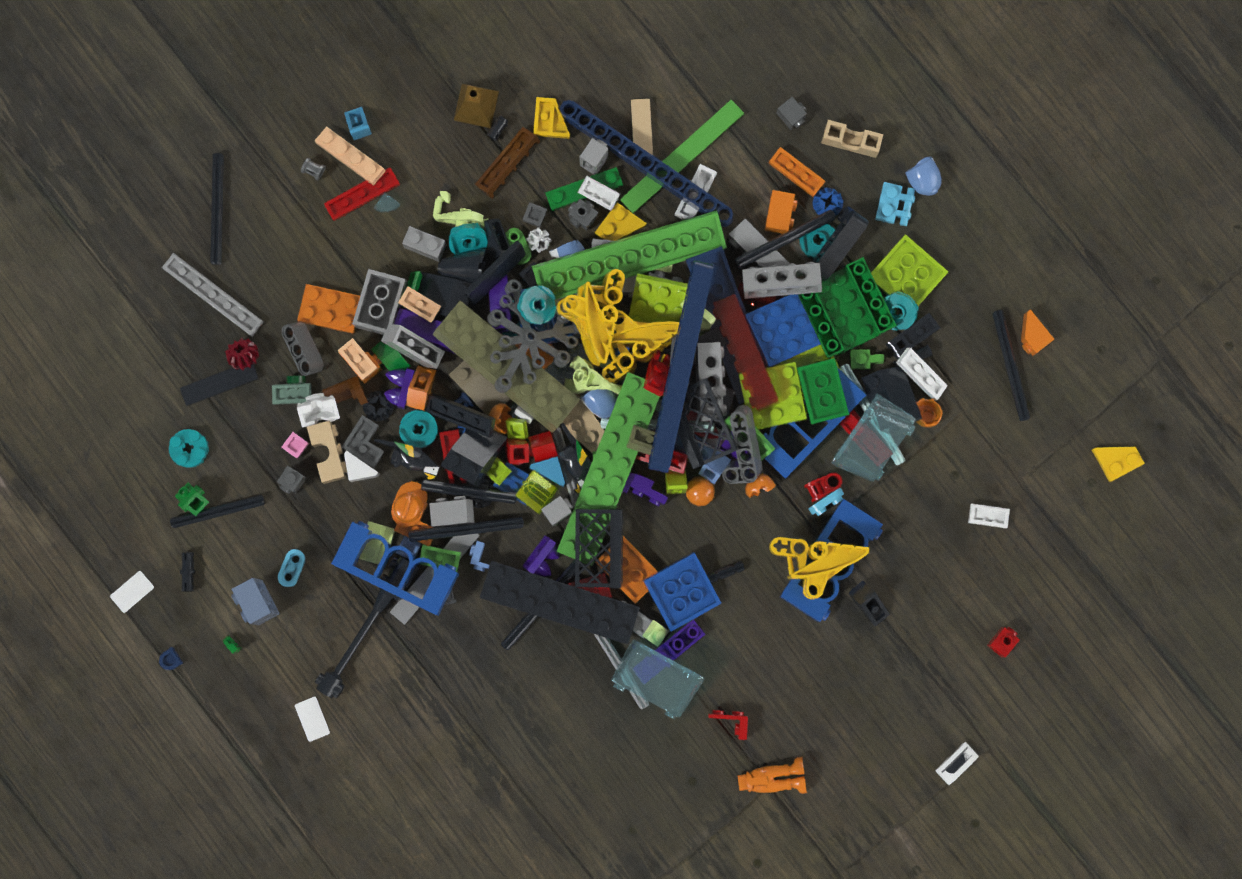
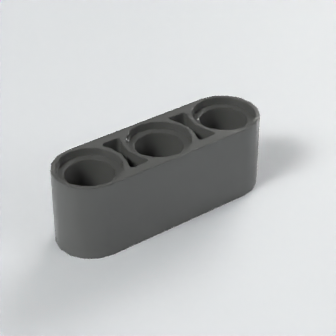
M299 321L284 325L282 327V336L299 372L304 376L321 372L324 368V363L305 323Z

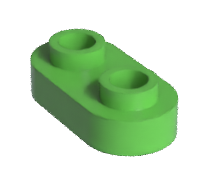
M518 228L509 229L506 232V237L510 246L515 241H519L522 243L526 256L518 265L528 264L531 260V251L522 231ZM513 234L518 236L516 240L511 239Z

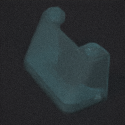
M877 393L852 432L836 452L831 464L871 482H874L875 479L879 481L885 472L882 469L905 436H910L916 428L913 425L916 418Z
M632 639L611 681L615 683L613 687L623 692L625 689L666 710L664 714L675 720L676 716L681 717L705 678Z

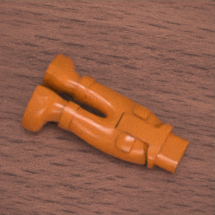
M797 757L790 766L788 764L765 766L754 769L750 773L746 772V774L738 775L739 791L748 790V792L772 793L792 790L791 788H794L801 794L807 793L805 776L794 779L774 780L775 777L804 774L802 757Z

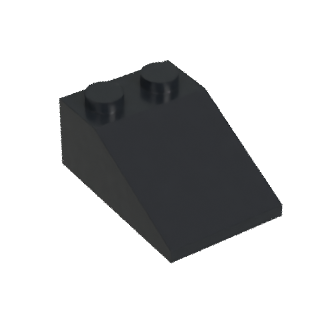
M421 272L423 276L418 293L441 306L436 316L446 318L459 301L470 308L471 304L464 291L472 283Z
M467 429L452 446L441 466L479 488L508 438L495 430L493 431V436L488 438Z

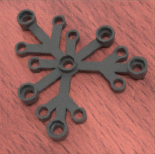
M510 280L505 285L507 295L501 297L499 304L501 307L508 308L519 316L522 328L505 318L503 312L498 309L492 310L487 317L488 323L491 326L497 327L502 325L518 335L514 337L502 336L499 339V346L506 349L511 345L521 344L517 350L506 352L496 350L490 355V360L494 364L513 359L504 376H500L495 381V389L500 393H505L511 388V378L519 364L521 365L524 374L523 380L526 384H532L536 380V374L531 371L526 356L528 348L532 357V366L535 369H540L545 364V360L539 355L537 347L554 357L553 361L556 366L565 367L570 362L569 353L564 350L558 351L542 341V339L554 337L564 343L567 348L573 349L578 344L576 337H581L575 323L571 326L563 327L568 319H562L559 314L552 329L540 332L532 329L530 323L521 316L517 309L522 289L520 282L517 280ZM503 299H506L509 304L504 303ZM494 314H497L500 319L495 318ZM505 339L508 344H504L502 340ZM569 340H572L574 345L570 344ZM494 355H498L499 360L495 359ZM536 360H539L541 362V365H538L536 363ZM527 375H530L532 377V380H529L527 378ZM502 380H504L507 383V385H503Z

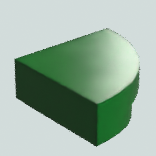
M230 635L223 639V643L232 654H237L241 650V647Z

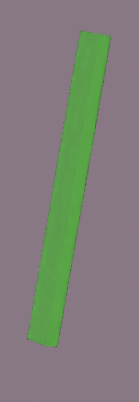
M730 100L662 162L680 173L740 119L744 112ZM659 171L657 173V176L660 178L667 175L666 171ZM646 176L624 195L620 202L634 214L663 187Z

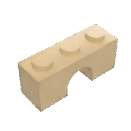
M828 120L821 143L876 158L880 150L883 134L869 130L864 132L848 129L846 124Z
M326 421L308 426L307 429L312 446L324 445L329 449L328 459L317 464L321 482L326 484L346 478V462H342L341 459L343 449L341 443H337L335 437L338 436L336 425Z

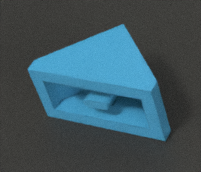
M362 107L344 113L349 131L354 140L372 134Z
M558 457L531 464L529 467L530 470L562 487L566 485Z

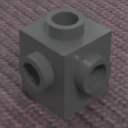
M581 199L577 203L574 201L568 209L570 223L577 228L581 226L586 231L598 218V212L593 209L594 205L587 200L582 201Z

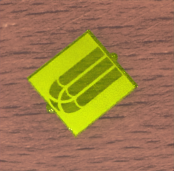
M533 470L526 481L522 482L523 485L515 496L540 515L541 509L547 503H550V499L558 488Z

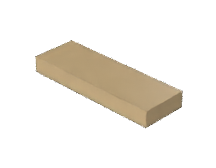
M650 99L631 100L633 142L653 155Z

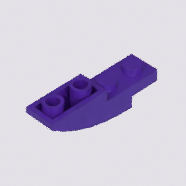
M634 473L629 474L622 492L627 494L631 488L633 489V494L641 498L643 495L650 498L649 502L656 506L664 505L668 499L663 494L651 489L654 481Z
M692 620L632 668L633 672L645 684L706 634Z

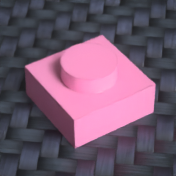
M292 432L282 448L298 459L309 443Z

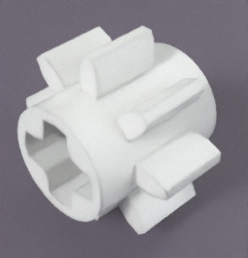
M540 228L530 231L529 238L526 239L532 251L536 249L539 253L548 249L549 243L552 241L548 237L549 233L546 230L541 231Z

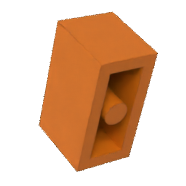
M772 190L765 231L784 234L792 230L794 219L791 218L792 211H796L797 200H794L795 194Z

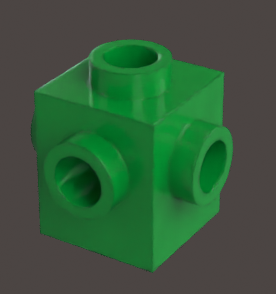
M189 482L181 487L175 495L179 501L178 506L185 512L189 510L195 516L209 503L203 496L204 490L197 484L193 486Z

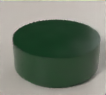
M286 376L288 384H303L306 382V376Z

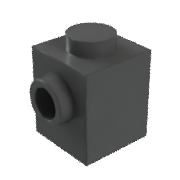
M793 97L782 104L776 112L790 130L794 127L798 129L802 126L807 115L804 105L801 102L797 103Z
M287 465L277 482L281 484L280 489L290 494L292 491L297 494L307 478Z

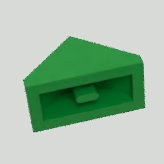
M381 341L371 349L389 371L407 370L410 367L397 350Z

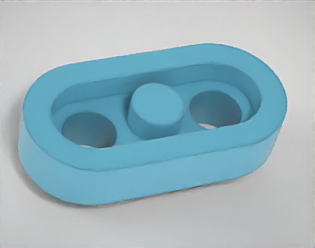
M838 488L808 508L812 515L816 513L819 516L827 510L825 506L830 503L835 505L843 500L842 495L844 492L841 488Z
M293 549L286 554L278 574V581L282 586L292 587L297 583L306 561L302 551ZM298 556L299 562L294 563L293 557ZM287 574L292 575V579L290 581H287L285 579Z

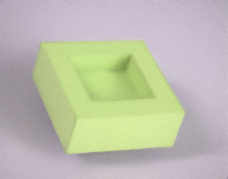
M653 620L642 636L659 647L669 631Z

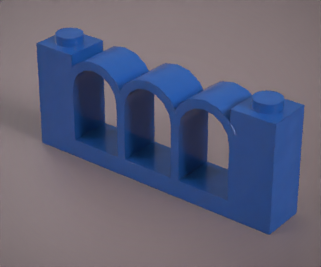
M837 367L848 412L850 413L866 394ZM846 416L827 420L828 424L813 440L795 422L788 423L809 442L794 459L774 440L773 433L778 426L771 427L769 435L766 432L763 435L775 449L765 459L786 479Z
M843 499L815 542L833 543L827 538L839 521L861 536L862 547H868V541L877 540L883 532L880 529L883 524ZM817 547V548H815V549H813V550H814V552H817V554H818L819 550H818V547ZM807 555L806 565H808V564H810V563L813 562V560H811V559L808 557V555ZM854 563L848 566L847 571L842 576L834 575L829 579L833 584V592L829 598H806L803 594V587L798 585L801 579H790L779 597L815 621H825L831 612L828 610L830 605L827 602L832 601L839 592L837 580L847 578L853 571Z
M358 521L357 524L352 522L331 564L439 616L459 573L455 572L456 567L447 563L445 566L440 564L438 567L430 559H415L413 553L402 546L391 547L388 540L384 537L372 534V531L368 530L369 525ZM378 539L383 542L385 552L374 575H371L355 566L366 544L371 540ZM397 551H403L409 557V565L399 586L396 587L379 579L391 555ZM421 563H428L434 570V576L423 599H420L404 591L415 567Z

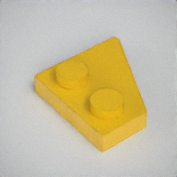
M536 97L533 134L541 137L570 139V133L556 99Z
M617 202L595 231V234L603 240L616 241L631 235L640 228H644L647 223Z
M1136 447L1092 449L1109 482L1145 464Z

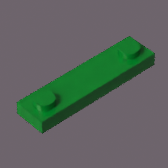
M617 167L590 176V178L612 190L623 186ZM584 179L545 192L551 211L572 205L574 201L577 203L579 199L582 201L588 199L577 193Z

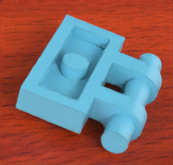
M884 182L875 220L894 224L895 217L901 218L900 225L907 226L908 220L911 219L912 215L910 210L912 203L915 201V189L908 188L907 194H901L902 186ZM899 201L905 202L903 211L897 210Z

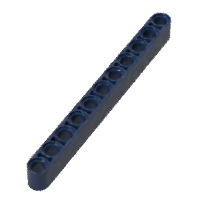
M567 100L561 104V114L564 120L596 141L597 139L602 140L607 144L609 151L700 213L706 214L717 211L719 216L722 213H727L730 217L727 220L720 219L721 227H727L732 223L733 212L727 205L574 101ZM568 108L574 109L572 114L565 113ZM584 118L590 120L589 123L586 125L580 124L581 120ZM598 129L605 130L603 135L595 134ZM618 139L621 142L619 145L613 146L611 141ZM628 150L636 151L634 156L626 155ZM645 160L652 162L648 167H644L641 164ZM659 171H666L667 175L660 178L657 176V173ZM676 181H680L683 183V185L680 188H674L672 186L673 183ZM696 192L698 197L691 199L688 197V194ZM707 202H711L714 205L712 209H705L703 206Z
M696 260L692 264L648 469L668 473L671 465L713 274V264Z

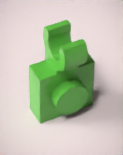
M850 350L851 369L870 370V364H883L884 354L870 355V350Z

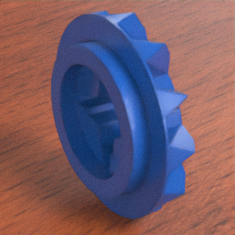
M827 187L821 189L813 198V208L818 215L832 210L836 216L842 210L843 199L841 194L835 189ZM830 196H832L831 202L833 203V205H829L826 209H824L825 202H823V200H827Z

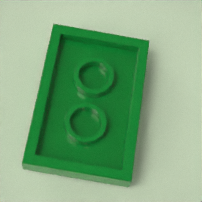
M835 358L797 368L811 424L849 415Z

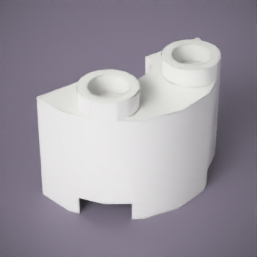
M324 393L313 394L305 397L306 401L297 405L302 427L315 425L319 420L333 422L340 418L333 395L325 397Z

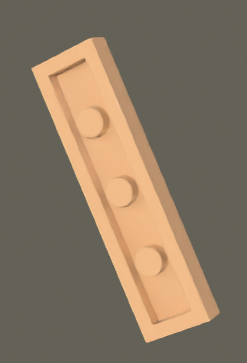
M327 126L315 139L317 145L373 186L385 172L382 166Z

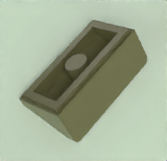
M633 425L626 447L650 455L655 432Z

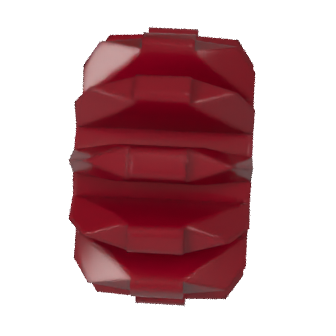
M241 337L239 341L234 340V344L228 345V350L225 351L229 365L235 368V370L240 368L244 371L246 367L251 368V364H257L256 359L259 358L256 344L249 338L244 340Z

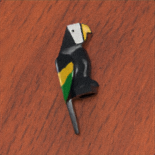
M561 423L560 425L571 444L558 451V458L566 462L568 471L575 478L576 489H574V492L580 494L590 469L591 461L565 424Z
M375 438L374 442L395 448L391 457V464L394 467L403 465L410 470L423 471L428 477L427 480L431 481L438 476L439 467L421 448Z

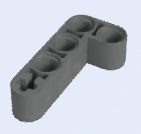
M740 405L730 416L733 438L738 449L736 451L738 460L730 462L722 473L723 480L729 484L754 482L763 470L752 410L746 405ZM741 432L746 433L748 437H744ZM745 450L749 451L751 456L746 454ZM730 470L735 471L736 475L732 474Z

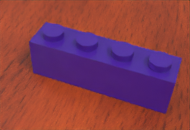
M399 308L394 322L395 325H401L441 350L455 354L433 336V333L442 323L443 319L441 321L433 319L432 323L407 308Z

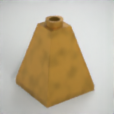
M462 84L454 121L491 128L499 91Z

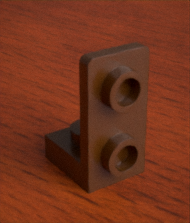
M358 376L322 390L325 397L333 395L336 404L352 397L354 400L358 398L360 405L368 403Z

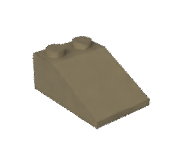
M465 361L449 374L450 378L488 416L491 408L499 403L506 404L511 400L504 393L498 392L491 382Z

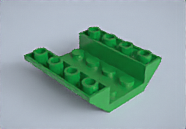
M864 258L847 264L845 268L833 273L826 281L821 280L822 292L798 294L827 359L864 344L897 326Z

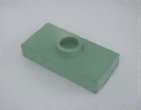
M311 383L272 385L273 405L302 404L306 401L305 397L312 395Z

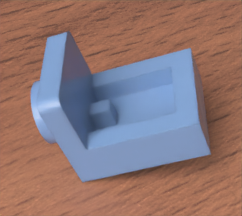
M477 541L476 545L472 544L469 555L472 556L470 564L474 565L473 569L485 572V569L490 567V565L480 562L485 543Z

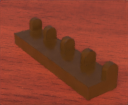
M522 127L475 183L477 188L493 199L494 191L500 184L504 186V179L512 170L514 172L517 170L516 165L524 156H529L528 151L535 143L539 144L540 140L538 137Z

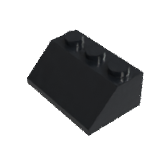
M900 366L879 370L862 378L881 431L888 434L923 419L906 372Z

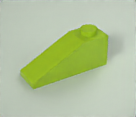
M669 470L668 473H665L666 494L686 493L688 489L686 472L682 474Z

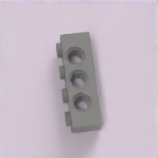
M807 262L801 265L787 264L778 267L770 265L766 268L749 267L743 269L745 299L822 292L820 263ZM798 276H805L806 278H804V279H798L797 277H798ZM780 277L786 278L784 281H779L778 279ZM760 279H766V280H767V281L764 282V283L759 282Z
M720 342L697 343L695 351L696 383L710 376L715 379V384L711 388L723 416H726L727 408L726 404H723L726 388L725 385H722V377H725V368L721 365V358L724 357V348ZM708 357H712L714 360V365L711 368L706 365ZM703 384L698 386L696 395L705 398L707 390ZM697 398V410L700 411L703 400ZM706 402L703 413L713 416L714 406L711 407ZM701 415L700 421H711V419Z

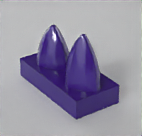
M398 369L389 371L385 374L387 378L402 388L390 389L384 395L392 404L397 405L398 408L405 409L408 387L413 378L414 370Z
M544 536L522 567L532 574L543 577L551 576L550 568L544 559L560 558V553L557 552L558 547L555 545L556 542Z

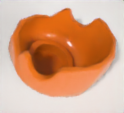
M921 398L917 401L923 419L916 423L922 427L936 426L942 418L940 405L933 399Z
M504 403L495 405L489 412V416L496 418L494 430L500 434L507 433L506 420L513 418L508 414L511 408Z
M760 474L754 482L746 484L745 493L749 498L754 495L759 496L760 489L768 492L776 487V484L768 475Z
M695 476L687 483L686 497L690 503L696 506H706L713 500L715 487L709 480L702 476Z

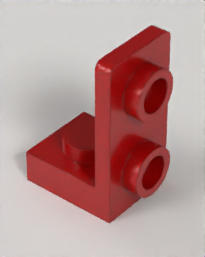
M713 710L712 714H708V718L739 720V724L735 723V735H738L739 740H747L748 716H744V712L732 711V715H724V711Z

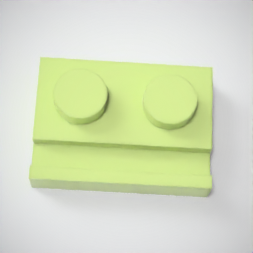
M368 521V530L372 531V534L381 535L391 545L395 534L394 528ZM378 539L369 541L359 559L379 564L385 552L383 542Z

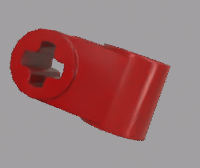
M830 473L805 484L804 487L808 489L813 503L840 488L842 478L837 473ZM829 477L837 478L838 485L836 487L829 486Z

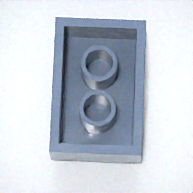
M251 578L232 588L234 593L231 595L236 605H240L242 609L240 614L245 623L261 625L280 614L263 580Z

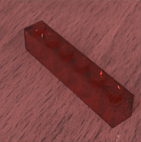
M733 294L714 302L715 308L712 311L716 320L720 319L722 326L719 327L723 337L728 338L729 344H727V348L731 355H735L737 361L734 362L738 373L742 372L744 379L741 382L745 391L749 390L751 397L748 399L752 408H756L760 412L779 404L780 400L737 296Z

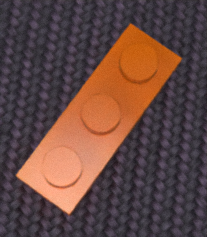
M781 147L768 162L812 197L816 195L825 183V180Z

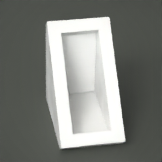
M348 451L344 453L350 482L376 478L380 475V473Z

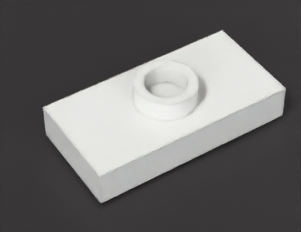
M588 176L585 177L577 192L610 211L620 196L618 192Z
M970 504L968 523L1006 529L1008 528L1010 509Z

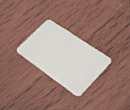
M138 571L111 594L110 598L125 613L148 594L154 586L141 571Z
M316 697L295 704L309 742L330 733Z

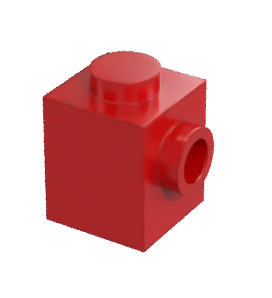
M550 431L528 437L530 442L529 455L530 457L534 456L536 463L558 457Z
M507 439L505 443L507 461L512 465L529 463V444L526 440Z
M1001 627L987 646L1000 657L1006 658L1020 639L1016 637L1017 632L1012 628Z

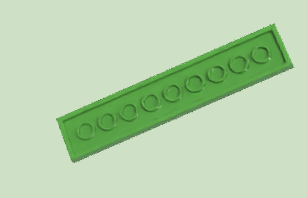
M713 211L533 265L532 269L537 286L549 288L555 295V298L559 299L578 293V288L586 282H590L591 285L602 286L605 275L614 269L621 270L626 279L636 276L637 273L642 274L685 261L721 246L723 249L727 247L718 212ZM615 275L611 277L614 279V282L618 281L615 279Z
M630 372L626 375L557 549V552L575 559L576 509H616L639 452L626 447L633 425L648 429L660 399L656 394L643 388L645 382L643 377ZM580 513V521L586 527L593 518L588 513ZM602 513L597 518L605 527L610 523V513ZM594 521L587 529L596 536L603 528ZM586 531L580 535V541L585 546L593 539ZM604 531L597 538L601 543L603 542L606 531ZM594 541L587 548L596 556L601 546ZM586 550L580 554V561L588 564L593 559Z

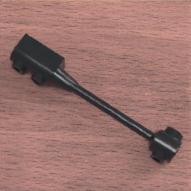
M401 556L398 559L394 557L388 566L391 568L388 576L383 574L380 579L398 587L408 568L409 561ZM416 566L404 591H407L418 574L419 567ZM379 588L380 591L372 612L335 670L326 671L325 674L320 673L315 680V683L318 684L316 687L318 691L330 698L334 697L337 699L345 687L340 677L344 668L379 613L386 608L393 598L400 601V597Z

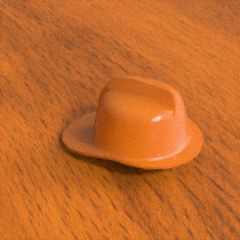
M411 481L399 488L391 510L392 518L398 525L410 527L420 520L428 497L427 492L421 489V484Z

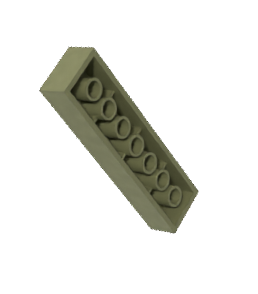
M461 301L458 302L433 333V336L494 386L495 381L500 376H504L513 359L494 364L490 360V355L496 350L506 352L519 349L515 345H511L506 349L499 346V339L503 335ZM505 339L502 340L504 344H508ZM494 355V358L499 360L498 355ZM527 356L530 369L536 374V380L532 384H526L523 380L524 374L521 365L519 364L511 378L512 386L504 394L553 433L580 399L543 368L535 369L532 366V359ZM527 375V378L529 380H532V377L530 375ZM502 380V384L507 385V383L504 380Z

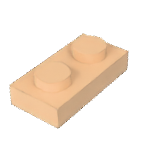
M410 287L406 288L398 302L432 323L441 307Z
M353 338L338 350L362 380H365L378 369Z

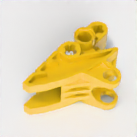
M619 269L608 272L603 279L602 286L591 285L590 282H586L578 288L577 296L569 295L560 300L556 306L559 315L575 323L580 332L586 355L592 366L599 367L600 363H607L612 336L616 326L615 323L618 318V311L614 305L619 303L623 297L622 289L625 275ZM615 275V279L618 281L613 284L614 279L611 277ZM601 290L600 294H594L593 291ZM561 303H562L563 309H564L566 312H568V313H564V312L561 311V309H560ZM608 310L612 311L611 313H613V317H610V313L608 312Z
M617 310L618 314H621L618 315L617 319L622 318L624 321L615 326L616 333L612 336L609 349L613 361L603 369L602 377L608 380V382L616 384L625 378L628 372L634 373L637 368V361L641 363L649 362L657 349L662 352L664 348H668L671 345L673 336L677 335L679 322L633 321L623 311ZM614 348L619 349L620 355L616 357ZM627 348H632L633 353L631 354ZM643 349L646 353L642 355L639 351ZM624 361H631L629 366L623 367ZM616 365H618V367L622 371L621 374L619 371H617V368L615 367ZM609 371H611L612 373H614V376H615L614 379H612V378H610V377L607 378V377L609 376V375H608V372H609Z
M777 537L770 542L769 550L773 555L787 557L789 571L787 578L804 579V596L808 599H816L823 594L827 580L843 568L869 554V547H854L853 545L845 544L840 546L837 543L826 544L827 542L821 541L815 542L808 547L807 542L802 539ZM780 541V545L787 546L789 542L788 553H786L787 549L784 548L778 552L777 548L773 545ZM795 544H799L802 547L801 554L794 551ZM817 547H818V550L821 551V555H818V556H817V552H814V550H813V549H815V548H817ZM807 555L811 560H814V562L806 565ZM792 558L797 560L798 570L794 572ZM811 585H814L817 588V594L815 596L811 595L809 592V587Z

